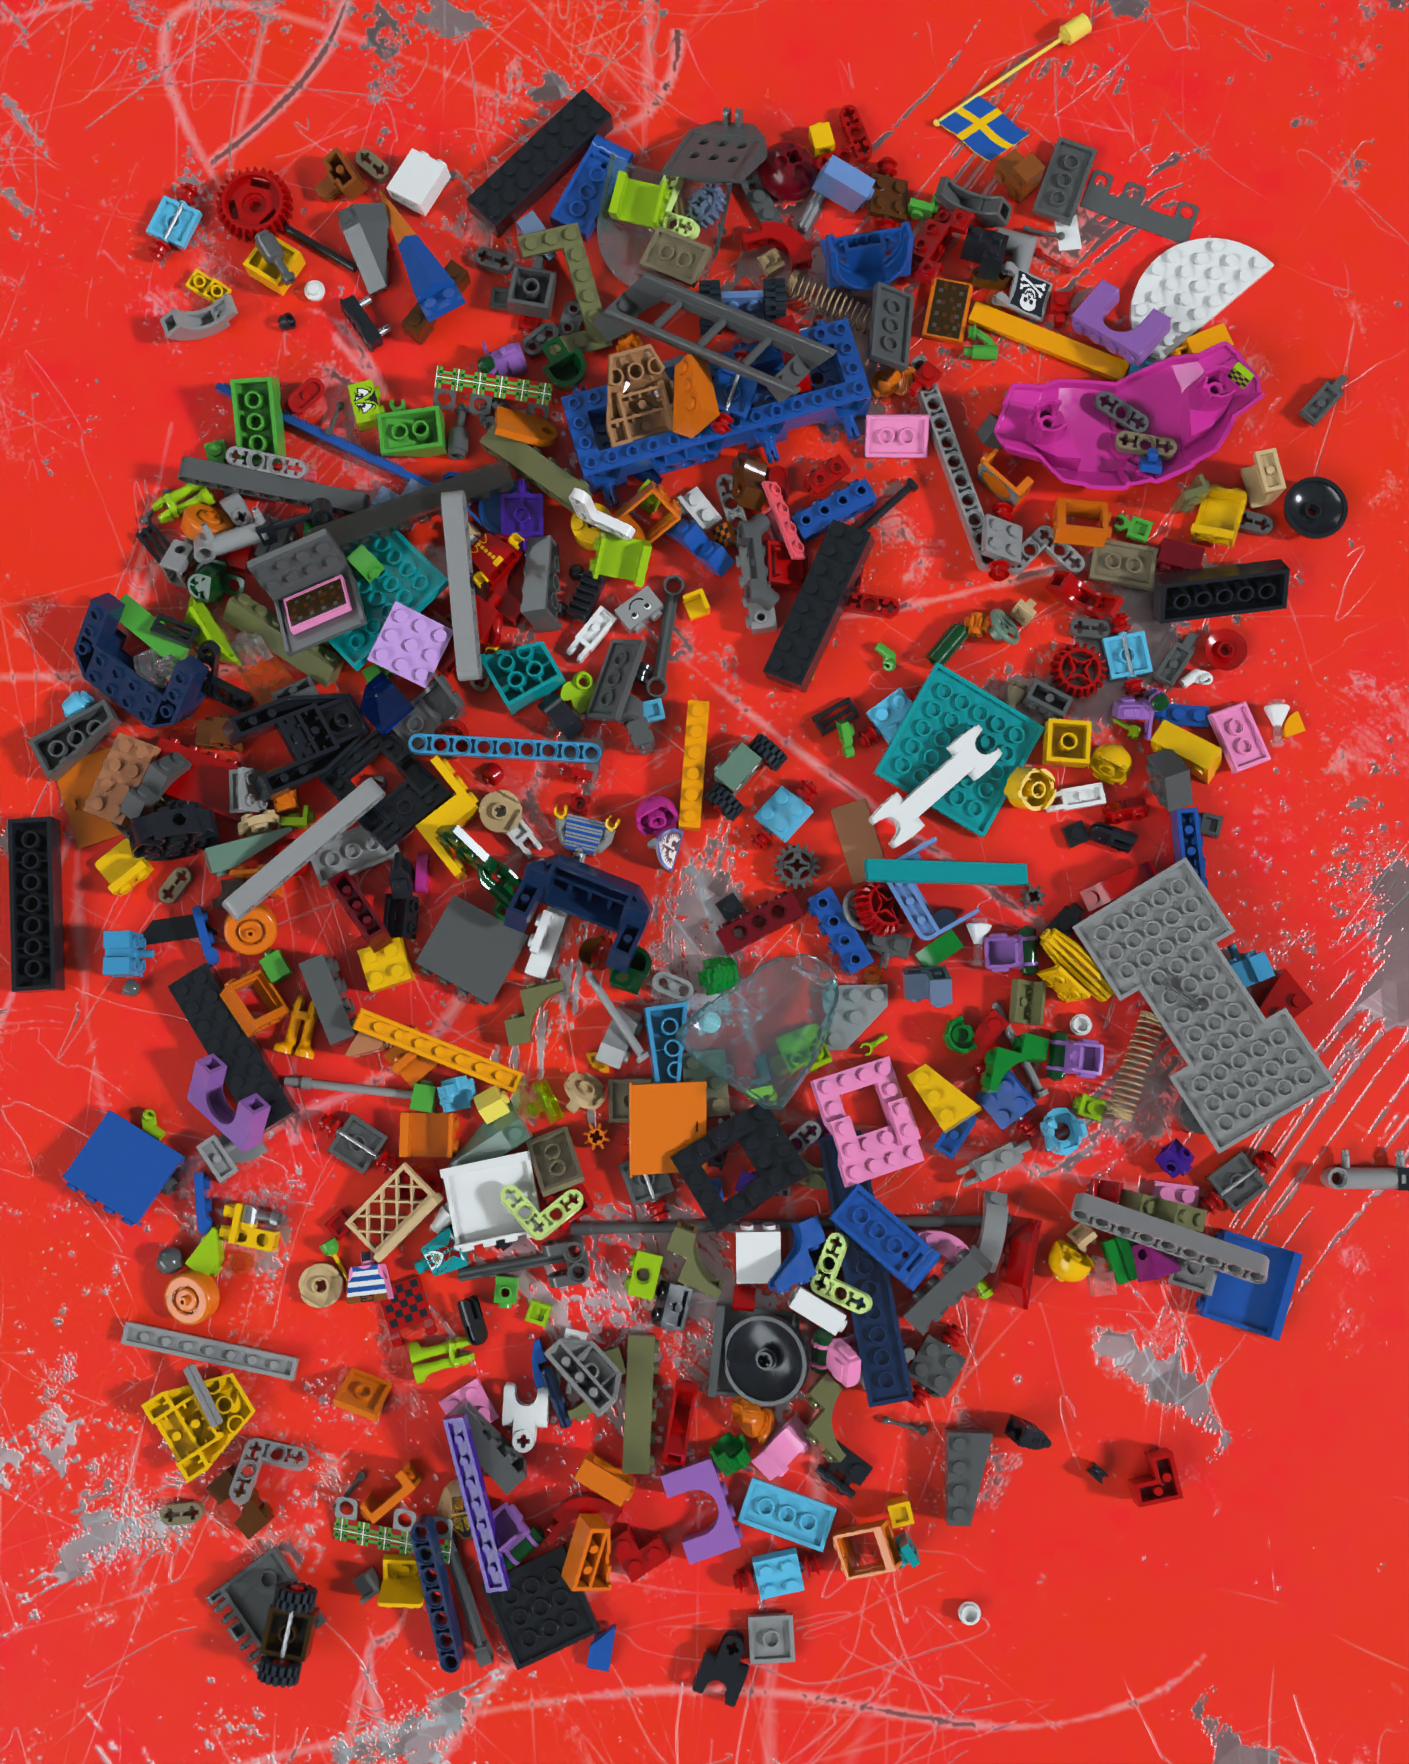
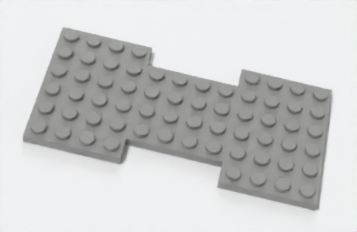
M1186 857L1072 927L1119 1001L1139 990L1180 1052L1187 1066L1172 1074L1169 1078L1218 1154L1337 1085L1287 1008L1284 1007L1268 1018H1265L1216 943L1234 933L1235 930ZM1166 978L1170 979L1172 984L1195 1002H1200L1202 1009L1196 1011L1192 1004L1170 987L1163 986V980Z

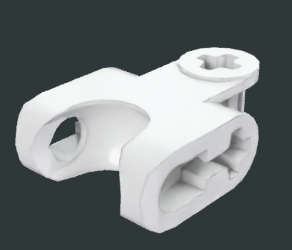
M507 1382L504 1387L502 1426H513L512 1445L518 1452L525 1453L530 1451L536 1443L537 1428L548 1427L550 1397L546 1386L537 1389L536 1400L529 1404L519 1400L515 1383ZM523 1434L526 1435V1439H530L526 1445H523V1441L519 1440Z

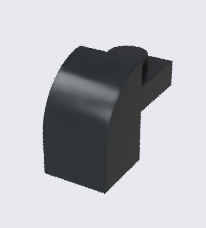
M554 692L537 705L568 740L585 727L571 708Z

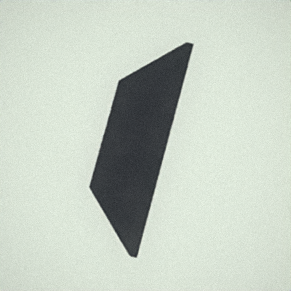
M193 915L153 920L143 933L146 945L199 937ZM207 924L208 931L212 930L214 935H218V932Z

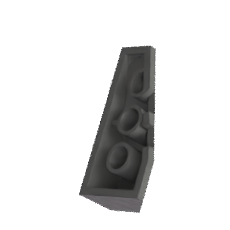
M383 202L360 203L338 212V217L343 234L368 293L373 296L389 288V262H387L389 241H387V230H390V221L385 204Z

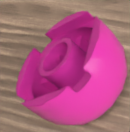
M654 795L645 798L639 803L636 809L635 820L640 833L648 837L649 834H655L658 837L666 829L676 828L679 815L671 800L665 796Z

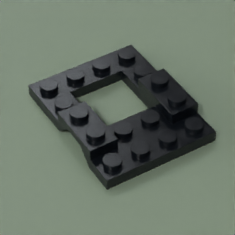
M383 723L318 778L341 801L357 788L351 779L381 754L396 767L405 781L357 820L367 833L388 851L415 829L418 823L447 802L453 795L438 778L432 776L420 764L408 747Z
M762 1100L748 1110H742L708 1131V1134L670 1157L716 1234L756 1210L761 1204L777 1193L791 1188L811 1176V1172L765 1100ZM739 1143L760 1177L744 1186L740 1192L723 1201L702 1165Z

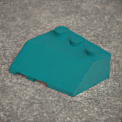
M543 641L521 645L510 650L502 649L487 655L485 653L481 654V662L511 715L561 688L566 683L563 674Z

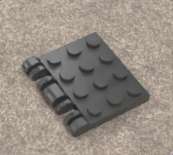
M277 1545L205 1598L211 1606L224 1596L225 1599L213 1608L215 1613L220 1612L227 1604L231 1606L233 1611L226 1614L221 1622L224 1625L235 1616L239 1618L226 1629L235 1643L246 1634H250L251 1637L238 1646L241 1651L248 1648L253 1642L258 1646V1649L250 1653L246 1658L249 1663L261 1655L259 1652L269 1606L273 1603L277 1583H286V1581L302 1583ZM321 1610L319 1611L316 1629L327 1621ZM260 1659L251 1666L256 1674L258 1673Z

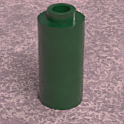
M952 623L926 654L927 660L932 665L938 662L945 666L969 637L968 629L961 623Z

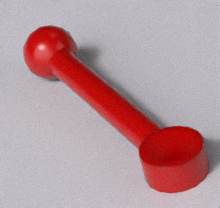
M1041 248L1035 249V257L1044 258L1064 270L1065 274L1071 273L1072 268L1070 266H1064L1042 253Z

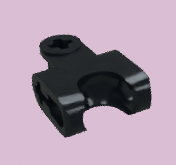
M732 1629L725 1632L717 1651L706 1648L693 1681V1691L700 1694L704 1692L709 1682L721 1681L727 1688L724 1702L730 1707L736 1705L749 1670V1665L740 1661L744 1652V1638L739 1631ZM733 1642H736L733 1648L729 1647Z

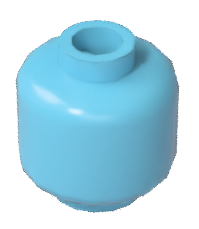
M73 691L62 702L63 715L68 719L93 706L95 703L94 698L86 691Z

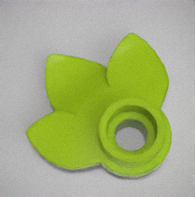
M584 671L578 672L573 676L572 681L566 682L561 689V699L563 701L571 700L573 708L579 714L587 710L595 688L592 676ZM579 679L585 681V686L579 684Z

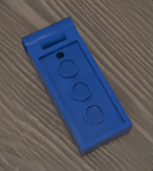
M597 134L550 215L551 225L559 227L578 222L582 240L588 242L612 199L618 171L628 172L627 168H629L633 161L634 152Z
M860 1184L855 1185L828 1218L911 1291L917 1288L942 1257ZM903 1252L907 1254L905 1258L902 1256Z

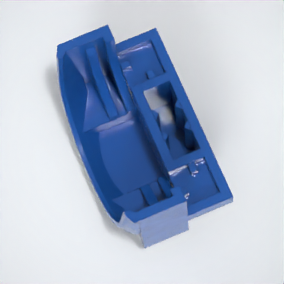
M909 221L902 222L901 227L836 238H834L833 234L826 235V239L821 240V249L825 259V276L829 289L845 287L849 289V292L874 289V285L878 281L890 285V282L898 277L911 275L914 236ZM893 250L889 255L886 256V251Z

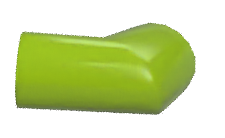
M152 1109L145 1110L141 1117L142 1128L160 1141L166 1134V1131L157 1126L155 1112Z

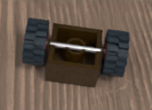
M290 1581L277 1583L273 1603L269 1606L259 1652L260 1654H265V1656H261L257 1679L261 1683L265 1682L266 1685L272 1684L273 1687L278 1685L282 1688L298 1684L302 1662H305L311 1653L320 1611L319 1607H314L318 1590L312 1587V1585L300 1584L296 1581L294 1583Z

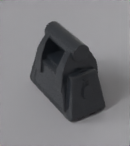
M396 852L391 861L389 881L393 900L412 898L415 871L410 861L401 852Z
M1013 1414L1010 1415L1004 1433L1019 1447L1039 1450L1051 1446L1052 1443L1046 1434L1035 1424Z

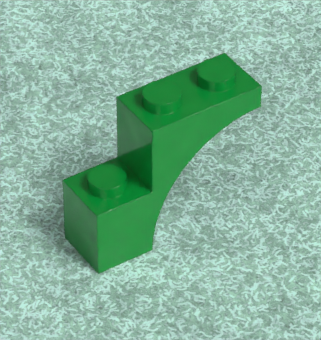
M1025 1032L1017 1035L1012 1045L1014 1051L1001 1047L990 1049L985 1055L984 1062L986 1068L981 1077V1092L987 1094L998 1092L1004 1075L1017 1063H1040L1046 1061L1050 1039Z

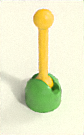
M334 1237L319 1247L325 1255L333 1256L346 1280L348 1288L349 1276L337 1256L339 1244Z

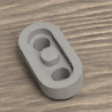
M660 971L652 979L654 989L671 998L687 1001L693 996L694 988L691 982L674 974ZM662 978L666 979V980H667V985H666V986H660V985H659L660 979H662ZM686 987L687 993L682 995L679 993V989Z

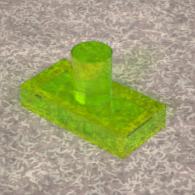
M546 1079L532 1084L531 1086L538 1099L527 1105L529 1113L535 1116L544 1111L551 1124L565 1118Z

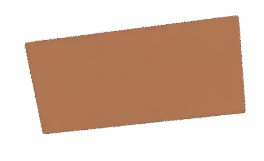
M861 799L830 809L853 884L865 881V859H884L874 825L868 821L871 815L866 799Z

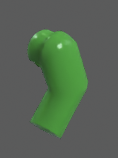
M879 642L874 651L883 657L884 670L893 671L897 665L896 654L889 647Z

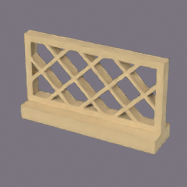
M405 1162L345 1224L375 1254L373 1258L380 1263L444 1197L439 1192L435 1193ZM403 1170L410 1176V1184H399V1174ZM386 1187H395V1199H385ZM400 1188H410V1199H400ZM415 1188H422L428 1196L424 1200H416ZM372 1202H380L381 1214H370V1204ZM385 1203H395L396 1214H385ZM400 1203H411V1213L409 1215L400 1214ZM357 1217H366V1229L358 1228L353 1221ZM370 1218H381V1229H370ZM385 1218H396V1228L394 1230L385 1229ZM371 1233H381V1243L378 1246L371 1241Z

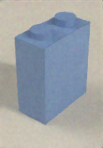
M832 154L819 171L812 189L854 213L859 207L862 209L866 201H869L875 191L872 188L875 179Z

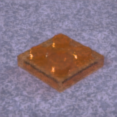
M273 652L238 676L260 706L274 701L271 693L296 682Z

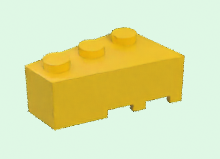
M1165 719L1150 740L1151 748L1155 753L1165 749L1174 750L1190 769V773L1207 784L1210 783L1222 764V748Z

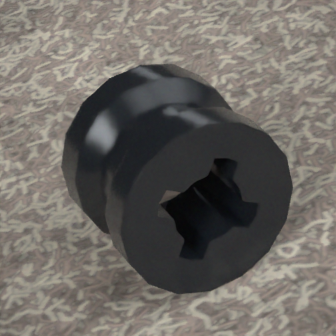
M640 662L634 681L647 685L648 675L652 673L653 668L646 663Z

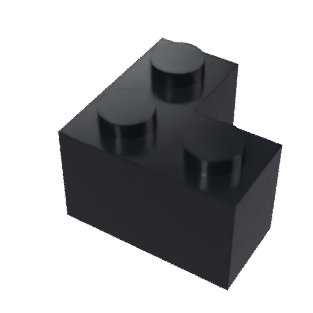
M969 226L960 259L980 264L977 277L997 282L1009 236L1000 232H992L980 227Z

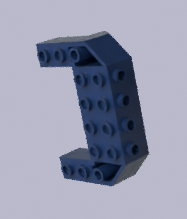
M109 592L91 599L73 649L83 678L149 728L174 725L192 716L206 697L200 690L209 667L192 655L177 662L169 683L165 682L122 649L127 635L117 629L125 604Z
M562 854L532 860L526 865L523 880L507 907L504 926L524 933L539 903L553 907L618 933L610 949L606 966L627 973L648 927L653 907L640 885Z

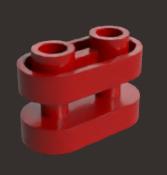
M318 378L306 380L286 399V411L291 413V415L294 414V416L302 415L323 396L325 391L323 382Z

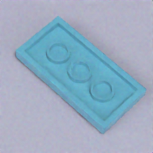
M752 1476L737 1522L823 1552L837 1507Z

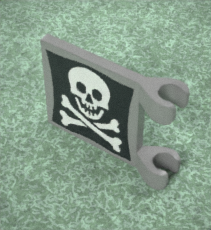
M1007 261L1005 265L1001 266L1000 272L1003 275L1013 276L1009 295L998 292L997 295L993 296L992 303L1009 308L1041 323L1053 284Z

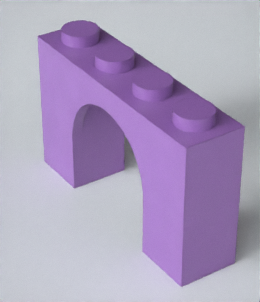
M1102 279L1071 315L1072 328L1076 333L1089 337L1095 344H1101L1106 347L1109 352L1120 355L1128 363L1140 367L1170 331L1171 318L1153 308L1136 328L1126 332L1111 330L1103 321L1119 302V288Z
M212 1053L195 1062L187 1100L244 1153L261 1144L271 1106L255 1093L240 1100L235 1113L228 1105L223 1092L227 1065Z
M712 1454L687 1462L684 1466H676L662 1471L660 1475L667 1498L690 1490H702L709 1493L718 1505L717 1518L710 1527L682 1538V1544L689 1565L741 1547L740 1539L743 1538L740 1525L735 1526L733 1517L736 1516L733 1504H728L725 1495L729 1494L725 1481H720L718 1473H721V1470L713 1461Z

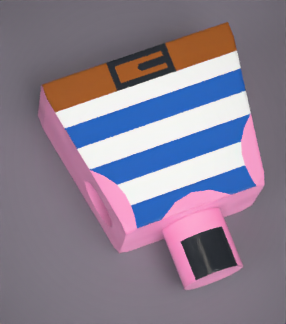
M372 1251L360 1253L361 1266L350 1267L347 1304L394 1299L386 1264H374V1253Z

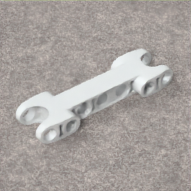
M979 724L952 741L946 747L952 756L904 799L898 792H895L880 804L869 817L868 821L872 825L884 818L894 822L896 831L888 843L892 849L912 838L925 826L919 816L968 774L973 781L977 780L1000 758L1002 752L999 748L986 755L977 751L975 741L983 730Z

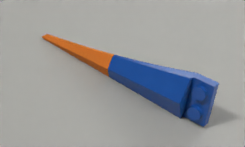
M379 190L417 302L428 322L430 323L465 304L466 302L451 276L385 194Z

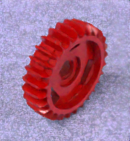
M254 166L253 171L246 167V172L244 173L238 169L239 175L237 176L231 173L232 179L230 181L225 179L226 186L220 185L222 192L217 193L219 199L216 200L218 206L216 210L224 228L229 231L230 235L236 236L239 241L243 238L245 243H248L251 239L253 244H255L254 237L263 230H269L270 233L279 237L278 231L284 232L283 225H289L287 218H292L290 211L294 210L292 205L293 199L286 183L280 179L278 174L274 175L271 170L266 172L263 167L260 172ZM253 185H264L270 188L268 190L264 188L255 187ZM232 202H235L239 218L234 220L231 217ZM254 204L261 205V209L258 212H252L251 207ZM274 212H276V213L274 214V216H273L269 221L263 223V222H264L267 218H269Z

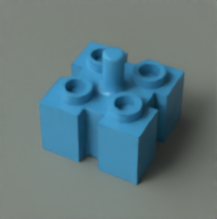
M130 930L103 931V949H105L103 975L116 978L143 977V972L146 970V961L142 958H154L155 956L153 949L146 950V939L143 938V934Z
M1236 944L1227 946L1232 957L1231 960L1227 961L1245 988L1275 976L1265 951L1257 953L1256 950L1240 955Z

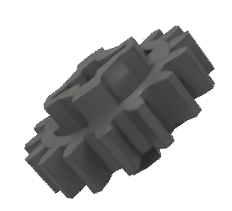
M799 843L796 844L795 848L788 844L787 851L783 848L780 849L782 856H775L779 863L773 864V867L778 868L774 875L781 876L778 882L782 883L785 881V888H788L791 884L794 890L797 889L798 885L805 889L806 882L810 885L813 884L811 877H818V874L814 871L820 870V866L815 865L819 858L812 857L815 851L808 852V845H805L802 849ZM793 853L792 859L783 861L789 854ZM801 854L805 855L810 862H805ZM795 862H799V866L803 867L799 868L797 872L794 867H791ZM783 870L788 871L791 874L792 879L788 878L784 874ZM804 872H810L806 878L800 880V875Z

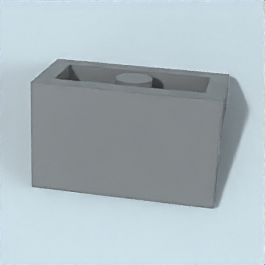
M216 1134L196 1146L219 1183L225 1184L228 1182L227 1179L240 1171Z

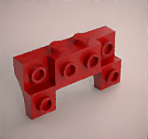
M940 207L934 218H928L926 223L921 226L913 243L911 275L900 277V280L909 284L920 282L933 286L936 275L939 271L943 270V265L938 263V261L953 240L952 232L966 235L967 227L971 221L976 219L975 214L960 208L951 211Z

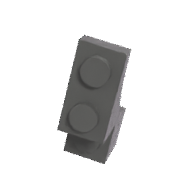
M948 176L940 177L935 197L946 209L955 211L956 208H960L974 213L975 217L985 228L1007 226L1013 208L1003 196H987L971 192L954 183Z
M175 751L149 764L142 783L127 791L119 811L131 820L135 817L151 814L164 792L175 780L190 770L192 763L185 759L182 754Z

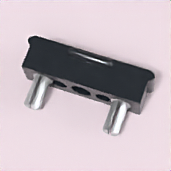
M354 295L345 299L341 298L340 306L342 312L368 350L374 352V349L383 345L382 336L392 331L390 325L387 324L377 330L362 307L372 303L370 296L357 301Z

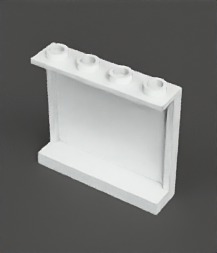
M529 1151L440 1169L441 1178L444 1180L456 1245L454 1249L461 1248V1252L474 1250V1245L483 1244V1248L496 1245L497 1240L504 1239L505 1243L518 1240V1236L525 1234L527 1238H532L504 1207L500 1199L502 1188L507 1185H514L541 1213ZM506 1193V1200L512 1199L516 1206L518 1203L514 1199L515 1193ZM522 1207L518 1211V1215L523 1218L528 1217L531 1213L527 1207ZM533 1219L531 1222L535 1227L534 1232L543 1231V1225L537 1226Z

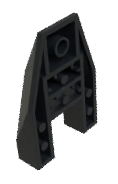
M350 693L285 696L228 718L222 727L232 747L277 729L295 761L260 776L253 784L263 804L281 797L325 774L370 732L369 726Z

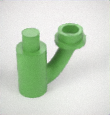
M976 324L969 325L968 338L975 340L977 337L985 345L972 344V348L964 347L963 356H971L972 360L996 361L998 346L995 345L994 340L983 331L977 329Z

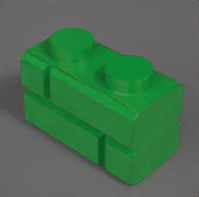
M1116 1235L1100 1240L1099 1244L1113 1283L1121 1285L1136 1280L1137 1273L1132 1251L1135 1242Z

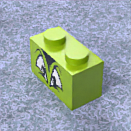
M372 379L347 385L356 423L360 431L378 428L377 414L386 413L384 406L379 403V399L382 398L379 386H375Z

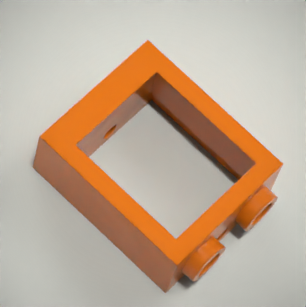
M651 481L615 512V518L629 524L636 530L632 538L647 540L652 543L681 519V507L676 500H671L667 496V492L662 485H657L654 481ZM653 493L670 513L645 532L628 513Z
M1057 497L1053 510V542L1104 548L1106 540L1110 539L1112 527L1108 525L1111 520L1108 502ZM1066 516L1100 519V528L1067 525Z
M262 969L256 972L248 971L239 980L231 979L224 984L225 988L219 994L247 1037L282 1021L290 1012ZM250 985H253L270 1011L255 1020L236 993Z
M589 1450L574 1476V1480L619 1507L622 1506L624 1501L628 1503L634 1493L633 1476L622 1473L621 1469Z
M888 1518L840 1528L832 1536L834 1549L838 1552L840 1558V1568L845 1574L847 1581L895 1572L903 1563L898 1553L899 1550ZM874 1531L883 1561L858 1566L848 1536Z

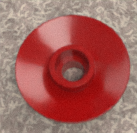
M1220 629L1208 637L1204 652L1206 659L1213 667L1223 671H1230L1238 668L1245 661L1247 644L1238 632L1231 629ZM1222 648L1227 651L1226 655H1223L1220 650Z

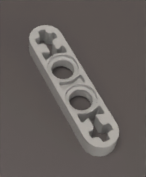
M237 446L230 447L226 452V459L233 466L295 479H303L309 472L308 465L299 459ZM238 450L239 455L247 457L246 460H236L232 455L233 453L236 454ZM256 454L262 458V464L258 467L252 463V458ZM275 459L282 461L283 466L279 471L273 469L272 463ZM299 463L302 472L297 474L296 471L289 470L288 465L298 466Z
M729 474L720 475L716 481V489L726 521L732 523L735 518L747 521L743 507L737 504L735 508L730 509L725 505L727 500H735L732 497L733 477ZM726 480L727 483H730L729 494L727 495L725 487L721 486L722 481ZM732 526L734 534H737V528ZM735 535L737 542L734 543V547L739 552V548H743V545H738V536Z

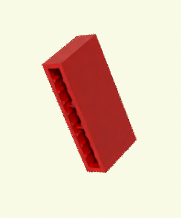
M160 737L157 747L161 750L156 761L176 751L192 763L190 770L175 780L164 792V795L177 800L198 802L202 805V808L211 809L215 814L236 822H241V816L250 814L230 813L229 770L238 769L239 762L229 758L226 762L220 760V755L208 751L207 754L200 752L199 747L188 744L185 747L180 745V740L168 737V740Z

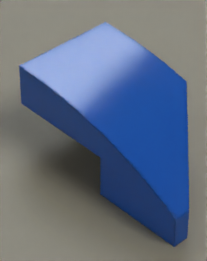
M612 1624L602 1634L597 1633L594 1635L593 1642L590 1643L586 1668L609 1672L616 1624Z

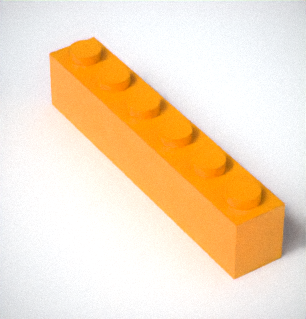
M688 700L679 829L681 831L700 832L709 701Z

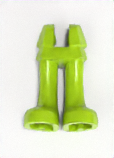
M187 483L168 494L165 493L163 497H159L151 506L155 512L169 507V509L158 516L161 523L174 521L175 518L182 517L185 509L191 505L206 504L211 506L216 503V500L208 487ZM199 491L194 497L177 505V501Z
M457 1337L456 1339H449V1341L421 1347L415 1341L409 1342L411 1363L449 1353V1357L414 1364L413 1372L416 1383L421 1384L425 1382L427 1376L446 1368H457L460 1365L465 1366L475 1359L474 1352L458 1355L457 1351L458 1348L471 1345L467 1337Z

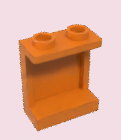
M410 1461L395 1475L401 1483L398 1489L381 1503L372 1494L361 1503L360 1512L367 1521H371L373 1524L410 1494L423 1480V1477Z

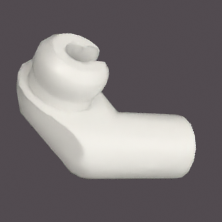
M1194 669L1181 678L1179 683L1185 689L1192 683L1209 685L1213 681V676L1207 671Z

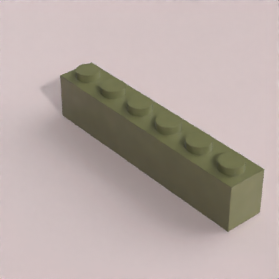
M495 423L479 440L487 453L575 515L576 512L569 500L573 488H579L592 497L588 489L590 486L586 481L581 478L579 480L576 479L569 469L565 467L564 469L560 468L553 458L549 457L547 459L537 447L534 446L532 448L527 443L495 435Z
M242 592L229 598L223 620L306 675H310L312 679L324 687H328L338 679L345 660L335 652L318 644L289 657L285 653L277 615Z
M629 1332L622 1462V1473L649 1474L650 1468H654L655 1454H650L651 1445H655L656 1431H651L652 1422H656L657 1408H652L653 1399H657L658 1385H653L654 1376H658L659 1362H654L655 1353H659L660 1340H655L656 1334Z

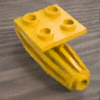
M1047 928L1040 935V945L1052 959L1055 966L1040 970L1037 975L1042 978V982H1046V986L1051 987L1057 993L1059 999L1069 1003L1093 996L1100 1002H1104L1114 994V991L1092 957L1077 942L1056 928L1051 930Z

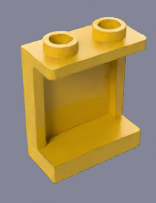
M1211 484L1208 495L1201 502L1196 521L1192 524L1191 539L1233 547L1246 507L1247 492L1239 488L1227 489L1218 484Z

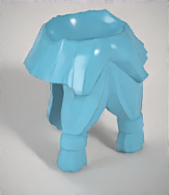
M1053 1108L1044 1117L1043 1122L1040 1123L1041 1133L1044 1136L1047 1150L1059 1155L1068 1156L1077 1150L1082 1138H1085L1088 1132L1085 1122L1082 1119L1076 1118L1067 1108ZM1058 1123H1064L1070 1129V1135L1065 1140H1058L1055 1137L1054 1129H1057Z

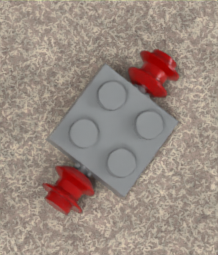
M1007 502L995 504L992 507L993 514L985 515L982 523L981 554L995 559L989 563L991 570L988 572V576L998 582L1004 581L1010 576L1008 571L1010 565L1017 567L1021 564L1023 527L1010 522L1013 519L1011 514L1013 507Z

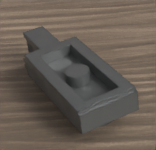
M1341 374L1334 383L1331 380L1327 381L1298 415L1314 428L1343 395L1344 391L1340 388L1348 378Z
M1190 631L1183 640L1179 638L1173 644L1152 678L1171 689L1194 654L1195 648L1191 645L1197 635Z

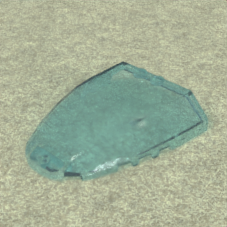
M800 953L795 957L784 958L779 956L755 968L754 973L744 979L742 977L739 978L737 983L728 990L723 989L720 996L712 1002L708 1001L676 1031L677 1040L697 1063L762 1108L781 1111L806 1078L826 1040L839 1002L837 977L826 963L814 956Z

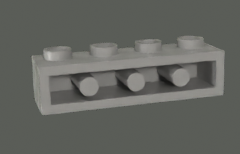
M747 547L739 548V553L735 556L736 567L741 568L742 573L741 576H738L740 589L744 588V585L751 579ZM742 596L743 609L747 608L748 616H745L746 628L751 629V635L777 631L774 606L771 610L766 611L758 603H747L745 596Z

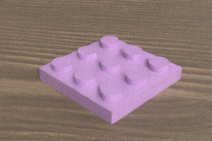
M394 601L367 660L427 688L432 678L431 674L435 672L453 635V630Z

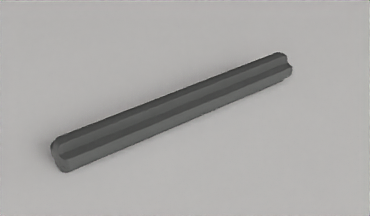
M537 1254L458 1270V1279L462 1282L562 1263L566 1260L563 1254L549 1257Z

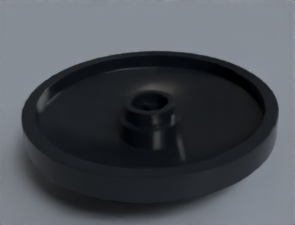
M757 1314L747 1317L732 1328L724 1342L722 1352L724 1372L733 1389L747 1401L761 1406L779 1405L794 1397L805 1384L809 1373L807 1346L797 1329L781 1317L771 1314Z

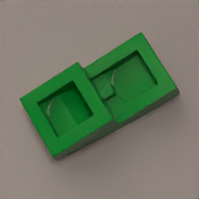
M950 929L917 952L915 957L923 967L937 966L964 946L953 930Z

